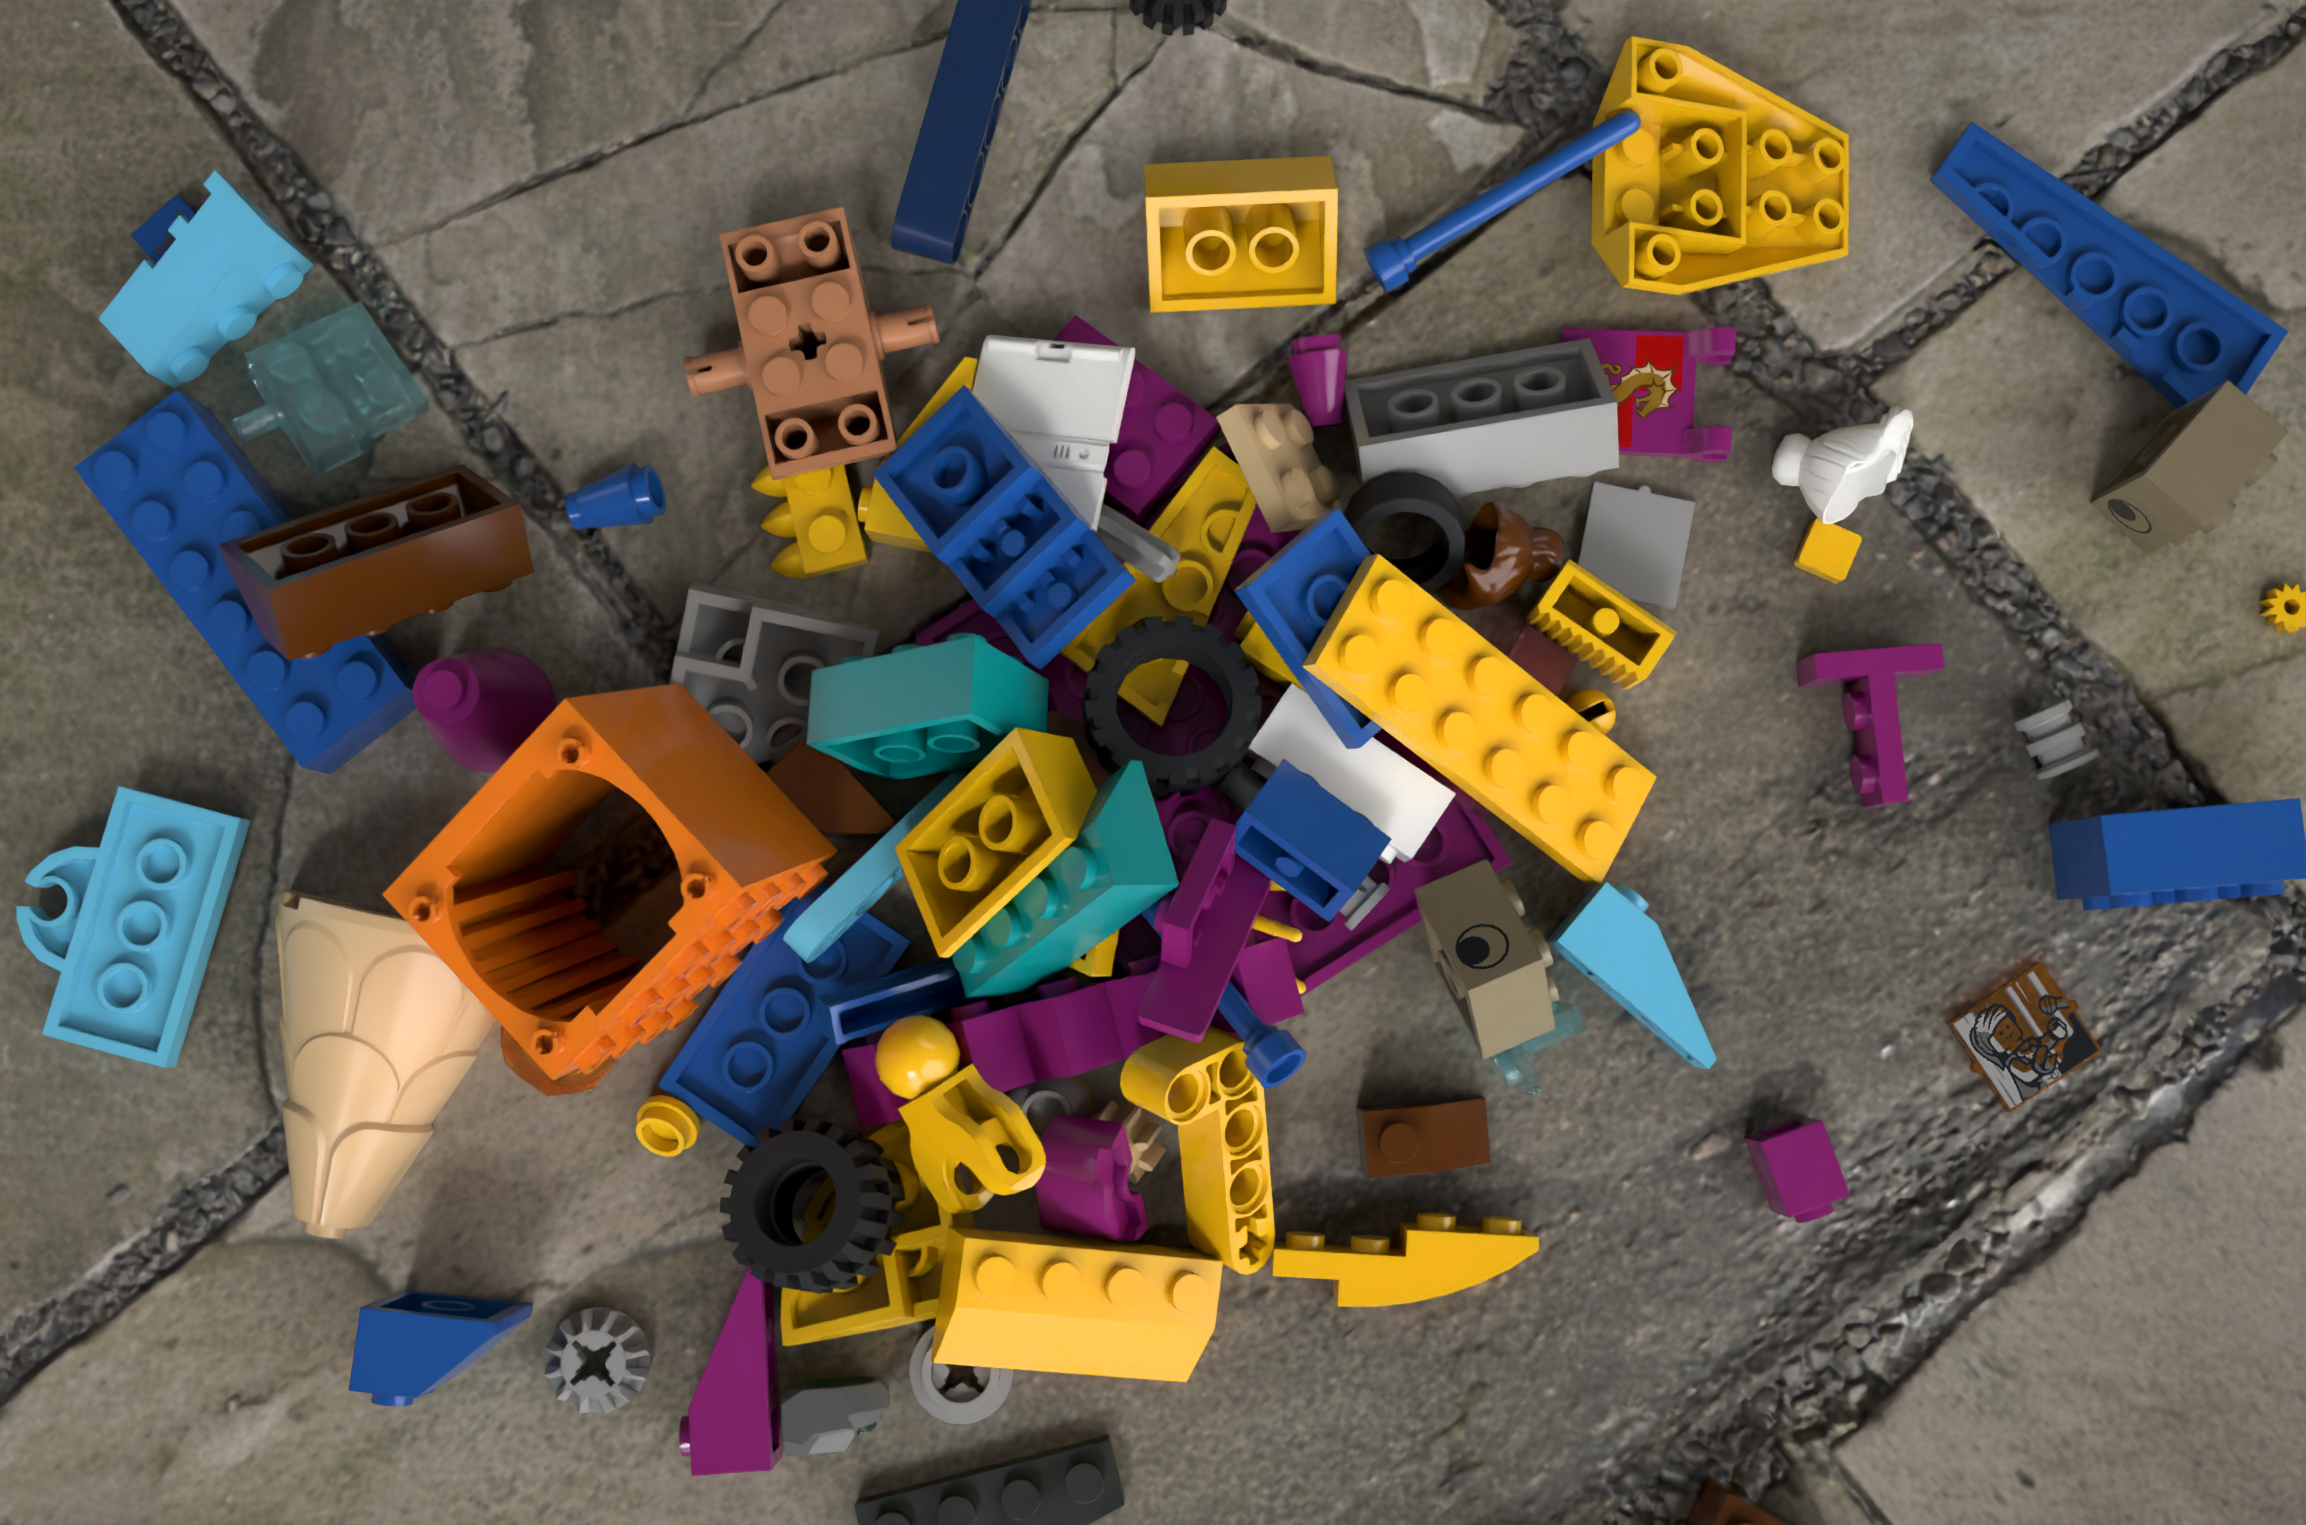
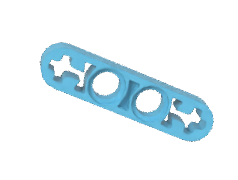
M965 769L955 770L947 776L789 927L783 940L804 961L809 963L819 957L905 875L894 847L969 774Z

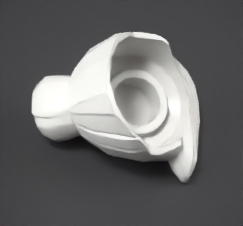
M1893 406L1888 413L1883 414L1880 423L1837 428L1822 434L1814 440L1800 433L1786 435L1774 454L1772 475L1781 485L1799 486L1807 505L1823 524H1833L1843 520L1856 509L1862 499L1882 494L1885 491L1886 484L1896 480L1897 474L1902 470L1910 433L1913 428V413L1911 410L1902 409L1900 406Z

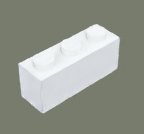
M1291 683L1265 721L1246 753L1248 757L1255 761L1250 770L1263 781L1267 782L1283 759H1285L1301 772L1312 776L1321 787L1352 810L1366 816L1375 827L1392 838L1379 857L1380 860L1387 864H1391L1395 856L1404 863L1414 857L1456 794L1373 737L1361 748L1346 749L1309 695L1293 683Z

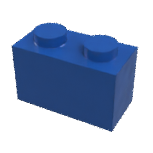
M1283 759L1235 824L1237 825L1235 853L1328 922L1335 917L1354 895L1392 840V838L1375 827L1366 816L1352 810L1321 787L1312 776L1301 772L1285 759Z

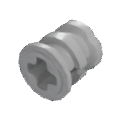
M2069 699L2046 707L2013 723L2016 730L2025 732L2030 743L2025 745L2029 757L2037 756L2042 766L2035 773L2037 780L2048 779L2062 774L2100 755L2097 748H2085L2081 736L2085 735L2086 732L2081 722L2073 723L2069 715L2073 706Z

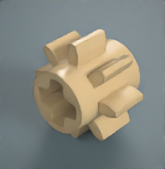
M1110 1100L1100 1113H1095L1091 1118L1124 1123L1133 1158L1128 1171V1179L1133 1184L1138 1183L1145 1171L1152 1172L1165 1153L1166 1149L1154 1142L1162 1129L1161 1125L1158 1124L1151 1112L1133 1103H1124L1118 1106L1116 1102Z

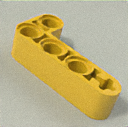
M1211 1024L1204 1039L1199 1043L1167 1034L1140 1047L1130 1055L1121 1072L1120 1087L1122 1094L1129 1102L1178 1125L1187 1231L1190 1244L1196 1250L1223 1261V1265L1239 1274L1249 1275L1255 1273L1265 1265L1271 1256L1275 1242L1264 1087H1262L1245 1065L1247 1056L1243 1052L1245 1042L1242 1038Z

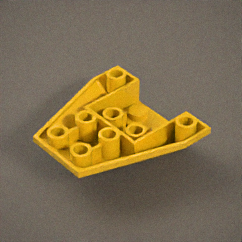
M1631 36L1625 41L1594 120L1593 128L1627 109L1634 110L1639 114L1641 125L1636 133L1595 156L1592 160L1591 244L1621 287L1681 295L1836 260L1848 255L1849 135L1689 46Z

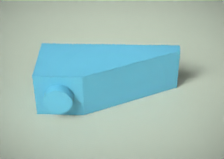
M1602 882L1601 885L1594 884L1546 942L1693 1067L1710 1069L1717 1058L1657 923L1644 913L1649 907L1648 903L1637 892L1622 882H1618L1614 887L1608 882Z

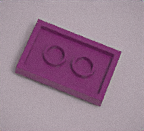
M1077 315L1072 318L1054 339L1055 341L1118 346ZM1135 358L1117 444L1110 443L1103 476L1107 479L1104 497L1141 523L1219 434L1221 427L1216 417Z

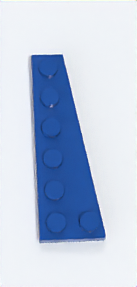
M1973 122L1961 133L1930 178V181L2176 408L2183 406L2227 380L2246 395L2289 332Z

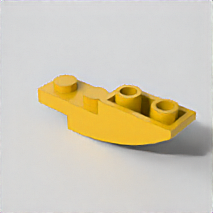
M1417 1213V1224L1400 1223L1399 1249L1390 1248V1238L1380 1236L1353 1235L1351 1236V1246L1325 1245L1324 1234L1286 1232V1242H1274L1269 1268L1272 1276L1333 1279L1332 1298L1337 1307H1377L1405 1304L1445 1296L1493 1278L1538 1252L1539 1237L1529 1230H1521V1219L1485 1216L1482 1217V1227L1456 1226L1455 1215Z

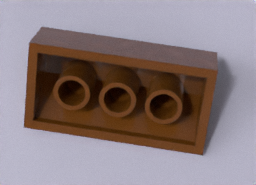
M464 464L218 544L221 555L263 637L288 661L296 658L309 659L321 656L328 652L332 645L360 635L374 636L390 630L396 622L421 613L434 614L445 611L452 607L454 601L479 592L503 590L509 587L513 580L534 573L520 504Z

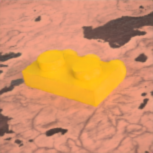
M767 465L756 475L751 483L753 489L768 496L787 497V501L779 504L768 513L760 525L761 528L778 537L797 538V542L784 548L775 557L770 565L773 571L789 578L807 579L870 564L860 521H858L857 508L846 465L775 481L772 479L769 465Z

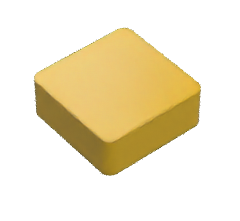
M1817 518L1810 523L1795 557L1794 565L1820 578L1838 584L1846 578L1862 538L1860 535L1838 525L1823 524Z

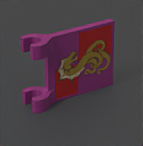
M1710 327L1695 331L1562 328L1561 343L1590 338L1617 401L1619 455L1684 457L1701 462H1726L1727 454L1731 453L1732 427L1704 426L1694 428L1695 375L1696 362L1716 366L1730 365L1731 356L1735 354L1736 328Z

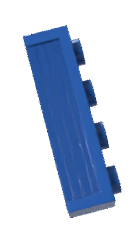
M951 955L949 958L942 957L816 996L822 1033L835 1045L846 1043V1041L887 1029L894 1021L907 1016H928L969 1002L985 999L987 996L965 997L960 974L954 965L953 955Z

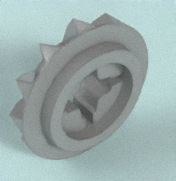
M608 1307L587 1308L573 1314L560 1323L552 1339L545 1347L547 1350V1367L544 1375L550 1379L556 1390V1399L566 1401L571 1406L577 1408L579 1413L607 1414L624 1406L639 1393L650 1369V1348L640 1326L627 1314ZM614 1341L617 1346L609 1352L611 1356L605 1362L606 1368L610 1371L609 1376L605 1377L604 1374L598 1371L591 1376L587 1375L580 1379L578 1375L583 1371L581 1367L587 1361V1357L582 1351L583 1347L586 1345L594 1352L601 1347H607Z
M933 1326L920 1338L910 1360V1383L916 1399L929 1414L947 1423L970 1424L987 1418L1005 1401L1013 1382L1014 1369L975 1366L973 1372L978 1378L977 1382L983 1389L975 1383L971 1384L969 1381L962 1379L956 1385L952 1384L945 1391L942 1387L947 1382V1376L952 1367L950 1364L933 1363L931 1361L935 1326Z

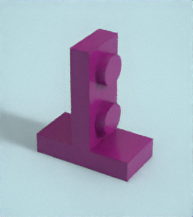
M1942 643L1817 653L1796 662L1798 688L1849 684V693L1845 694L1843 700V716L1848 730L1854 731L1857 756H1853L1851 759L1850 777L1854 791L1857 794H1861L1863 808L1890 806L1909 801L1894 679L1925 677L1945 669Z

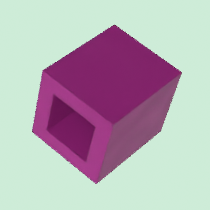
M1803 1116L1744 1137L1772 1212L1788 1218L1794 1216L1797 1223L1809 1222L1831 1214L1834 1211L1832 1202L1850 1196L1822 1120Z

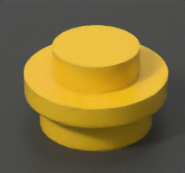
M652 1096L643 1102L637 1113L636 1135L639 1141L648 1150L661 1156L672 1157L680 1154L682 1150L690 1148L695 1143L701 1132V1124L695 1112L675 1097Z

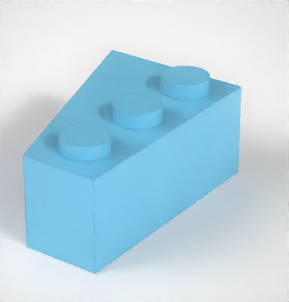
M216 170L212 172L203 184L211 195L194 217L189 220L186 216L179 215L169 227L168 231L176 240L156 265L152 261L144 260L98 318L147 373L174 389L182 383L192 381L200 376L207 369L210 358L229 341L237 340L246 335L254 327L257 316L276 299L287 297L293 293L302 283L303 275L314 266L261 208Z

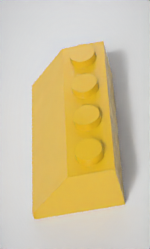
M948 1226L931 1361L941 1364L1187 1382L1215 1329L1223 1261L1196 1249Z

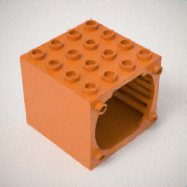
M681 683L565 698L382 895L552 1080H556L578 1068L586 1075L597 1068L610 1055L614 1059H618L637 1042L640 1041L645 1045L658 1036L665 1028L671 1032L679 1027L698 1009L699 1004L695 1001L694 997L708 985L712 988L720 985L741 965L742 961L736 954L751 941L756 945L761 943L783 923L785 917L779 910L795 896L799 900L807 897L828 877L829 873L823 866L838 850ZM616 787L641 804L658 824L675 853L682 877L681 893L684 898V906L667 922L677 934L639 973L634 968L641 961L632 955L622 957L616 951L619 947L610 939L606 940L601 935V929L594 920L588 921L582 914L587 909L582 898L569 900L565 896L576 885L573 869L552 876H547L540 869Z

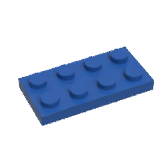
M824 881L804 899L799 900L795 896L779 910L785 917L783 923L761 943L753 944L742 960L741 965L736 969L658 1083L659 1087L744 1145L758 1147L760 1144L756 1134L767 1127L781 1131V1121L793 1119L844 1045V1043L835 1045L822 1033L816 996L893 973L913 941L866 911L819 957L809 963L804 961L783 940V937L795 920L831 887Z

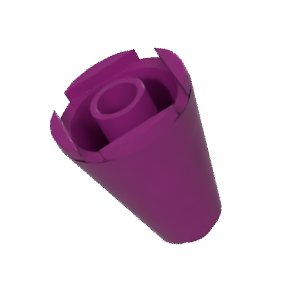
M481 647L435 660L427 664L419 672L413 685L415 706L442 752L465 768L485 773H496L556 708L554 691L545 673L524 655L502 647Z

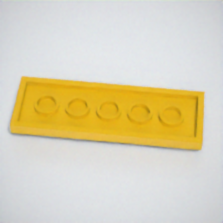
M1380 554L1364 558L1302 665L1304 669L1585 884L1601 885L1657 778Z

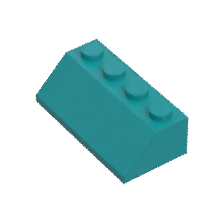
M1129 761L1096 788L1097 794L1076 840L952 954L954 965L960 974L965 997L1031 994L1038 989V985L1049 981L1179 885L1142 761Z

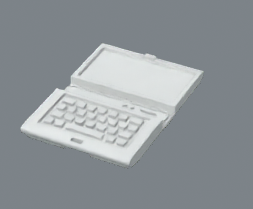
M988 335L981 350L973 394L1013 436L1097 532L1107 479L1103 476V472L1107 463L1110 443L1117 444L1135 358V348Z

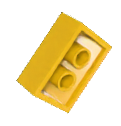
M1331 156L1144 164L1150 313L1336 304L1338 186Z
M1015 727L894 847L939 957L949 958L1076 840L1097 794V789L1073 738Z

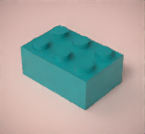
M973 633L952 634L947 637L946 642L924 647L919 645H900L893 648L891 654L872 658L864 656L844 657L839 661V665L812 670L806 745L884 782L975 767L1015 727L1047 733L1049 680L1026 667L1021 659L1006 655L989 645L984 637Z

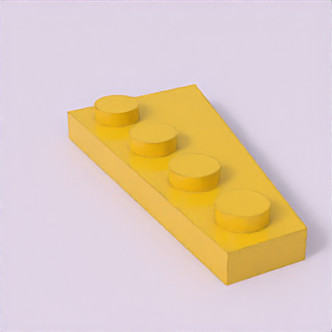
M1213 446L1149 530L1150 533L1178 549L1181 557L1177 564L1178 570L1172 578L1167 577L1162 582H1155L1124 562L1123 565L1136 581L1059 652L1061 655L1089 674L1101 648L1105 644L1110 645L1114 642L1116 634L1129 625H1132L1135 629L1143 626L1144 619L1162 616V621H1175L1176 616H1186L1194 618L1193 624L1203 628L1206 627L1257 507V501L1239 464ZM1160 658L1141 664L1125 677L1117 692V697L1162 729L1190 663L1184 660Z

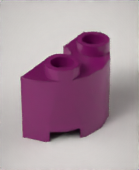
M1054 1114L1044 1132L1043 1138L1039 1139L1046 1155L1044 1171L1040 1179L1035 1183L1039 1221L1042 1228L1050 1231L1113 1241L1120 1239L1138 1240L1150 1227L1141 1192L1128 1189V1171L1133 1158L1124 1123Z

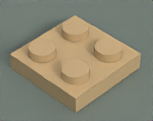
M1236 404L1216 416L1271 533L1305 529L1325 511L1339 508L1342 514L1344 513L1339 501L1341 490L1338 481L1333 473L1321 464L1312 445L1314 434L1311 425L1306 417L1294 408L1293 404Z

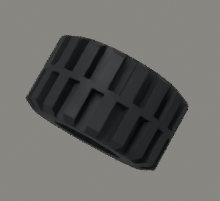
M795 1118L781 1121V1131L767 1127L756 1134L760 1145L756 1148L744 1145L737 1157L743 1163L739 1171L729 1169L724 1183L732 1185L730 1197L720 1198V1212L730 1214L731 1220L730 1223L722 1226L725 1241L739 1243L732 1252L738 1263L751 1266L750 1274L760 1281L774 1283V1286L819 1294L833 1293V1288L848 1290L859 1285L857 1275L867 1277L874 1275L881 1268L875 1258L878 1254L888 1256L892 1254L897 1244L889 1239L892 1227L902 1229L905 1217L904 1214L895 1212V1202L905 1200L904 1187L891 1182L890 1179L897 1175L899 1171L893 1160L881 1157L884 1149L875 1141L864 1138L861 1133L814 1118H807L806 1122ZM825 1169L835 1187V1210L825 1230L814 1240L804 1244L793 1226V1202L801 1185L810 1176Z

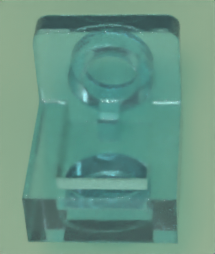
M1556 1001L1552 1002L1556 1029L1493 1056L1508 1088L1518 1085L1520 1092L1530 1097L1542 1092L1541 1085L1528 1055L1587 1030L1577 1005L1564 1003L1557 1006Z

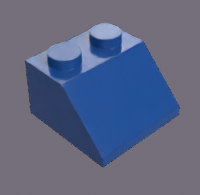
M405 1289L363 1306L359 1312L349 1391L372 1393L371 1402L377 1405H412L414 1398H418L423 1394L433 1393L435 1387L459 1375L531 1317L533 1303Z

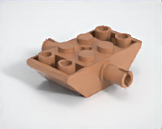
M844 207L719 234L742 340H738V347L696 357L689 356L683 359L684 370L690 372V375H686V379L692 396L697 398L703 394L748 384L749 389L753 390L770 473L774 481L894 454L898 450L896 429L882 361L886 360V353L930 343H940L931 302L925 303L924 306L876 316L874 310L871 311ZM820 344L817 347V357L807 360L803 354L804 351L812 345Z

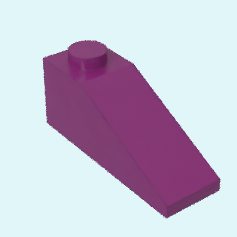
M752 1267L747 1269L688 1407V1416H682L680 1421V1450L683 1457H691V1476L771 1471L782 1458L774 1285L770 1282L760 1281L750 1274Z

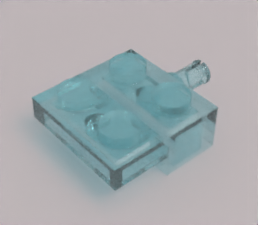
M360 301L245 353L248 378L266 404L238 417H233L231 420L236 432L241 436L244 443H248L250 440L280 427L288 435L315 477L373 450V438L427 413L429 401Z

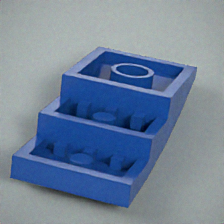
M965 385L873 473V476L934 556L951 568L980 608L997 620L1027 661L1040 670L1136 581L1066 496Z

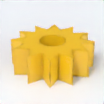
M2282 583L2277 585L2276 589L2273 588L2266 591L2268 599L2260 602L2266 610L2259 614L2269 617L2266 626L2275 624L2277 633L2287 630L2290 634L2299 631V627H2306V591L2300 593L2299 583L2291 586ZM2285 602L2291 607L2290 614L2284 609Z

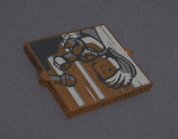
M2042 962L2034 963L1945 1022L1972 1061L1969 1064L1970 1071L1982 1076L2005 1112H2012L2102 1052V1049L2076 1013L2078 1003L2075 1000H2067Z

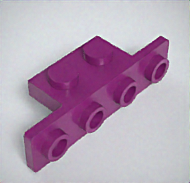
M1240 811L1231 812L1227 822L1211 818L1200 842L1189 841L1179 867V878L1182 880L1176 893L1169 892L1161 898L1154 920V930L1162 932L1161 962L1138 1009V1022L1195 1043H1199L1204 1039L1273 883V880L1235 853L1237 825L1235 824L1243 814Z

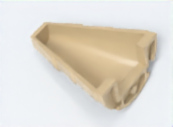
M281 890L275 928L283 1009L282 1014L279 1016L288 1093V1098L282 1103V1114L294 1217L306 1222L304 1232L324 1238L342 1239L345 1237L346 1229H356L370 1225L434 1132L432 1122L478 1057L477 1050L497 1019L403 917L351 906L352 903L292 890Z

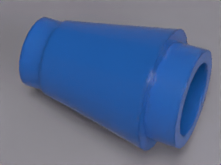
M631 463L575 492L568 493L565 497V505L572 525L577 530L585 528L651 524L654 516L665 513L666 498L661 480L655 469L650 465L639 468L635 463Z

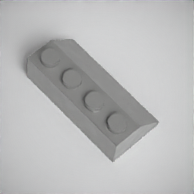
M1590 338L1346 380L1344 398L1361 488L1370 480L1390 473H1419L1438 480L1454 495L1455 499H1459L1474 492L1503 487L1523 488L1538 481L1567 476L1587 477L1598 471L1619 468L1617 401Z

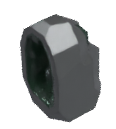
M842 1376L812 1378L788 1383L783 1388L781 1401L782 1440L786 1456L844 1452L855 1437L878 1428L883 1412L890 1405L889 1386L884 1378L878 1376Z

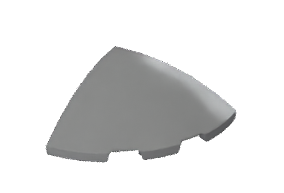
M692 581L688 590L669 684L681 683L756 764L768 760L776 763L807 736L812 670L839 665V661L848 656L872 658L879 630L784 602Z

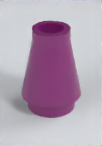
M1316 335L1292 340V355L1286 357L1305 417L1310 423L1311 428L1344 424L1343 403L1349 350L1342 349L1341 335Z

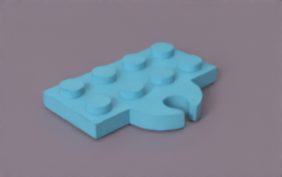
M118 786L99 848L73 846L50 854L31 870L24 882L41 888H49L59 884L65 890L68 900L65 911L56 919L50 918L42 907L16 906V919L24 944L40 962L61 972L42 1035L163 1068L177 1066L251 820L136 789Z

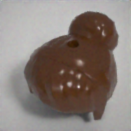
M1497 501L1488 502L1480 508L1470 528L1465 531L1464 559L1452 579L1436 590V593L1449 608L1466 611L1498 604L1501 600L1516 592L1528 578L1537 582H1545L1552 579L1563 565L1565 556L1563 540L1558 533L1551 529L1540 526L1531 527L1520 515Z

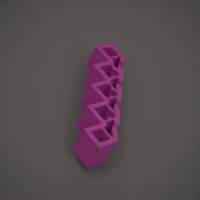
M1252 929L1232 973L1230 982L1265 1025H1271L1305 1013L1285 939L1274 937L1258 941L1255 929ZM1161 953L1127 962L1129 973L1078 986L1076 976H1071L1038 985L1040 996L993 1009H990L988 999L950 1008L952 1019L942 1023L954 1034L960 1051L958 1071L973 1063L983 1080L993 1089L1003 1093L1035 1081L1071 1077L1129 1058L1140 1047L1168 1034L1138 1022V1009L1161 962ZM1216 1009L1210 1024L1229 1033H1237L1221 1012ZM886 1029L865 1035L864 1044L842 1050L861 1126L903 1119L898 1108L910 1101L893 1094L880 1080L875 1065V1056L878 1041Z

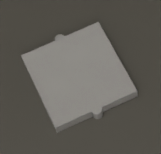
M1594 481L1591 485L1576 564L1632 602L1674 610L1676 608L1696 502L1653 494L1648 486H1641L1638 490Z

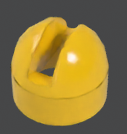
M1594 689L1582 690L1573 695L1566 704L1577 713L1598 703L1604 707L1606 714L1591 719L1589 723L1604 735L1609 733L1616 720V709L1612 700L1605 693Z

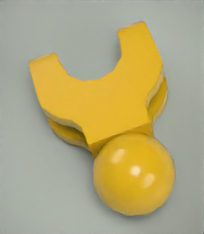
M923 1015L907 1016L894 1021L884 1031L877 1044L875 1065L880 1080L895 1095L910 1100L898 1108L909 1128L911 1136L910 1149L914 1166L937 1203L949 1213L957 1215L968 1214L983 1208L994 1194H1016L1032 1187L1040 1179L1044 1171L1046 1155L1040 1140L1020 1107L1004 1093L990 1087L980 1076L973 1063L958 1071L960 1051L954 1034L940 1020ZM1003 1144L1012 1147L1017 1153L1020 1166L1017 1174L1006 1169L995 1148L997 1145ZM960 1162L972 1178V1191L969 1195L961 1192L954 1181L955 1168Z

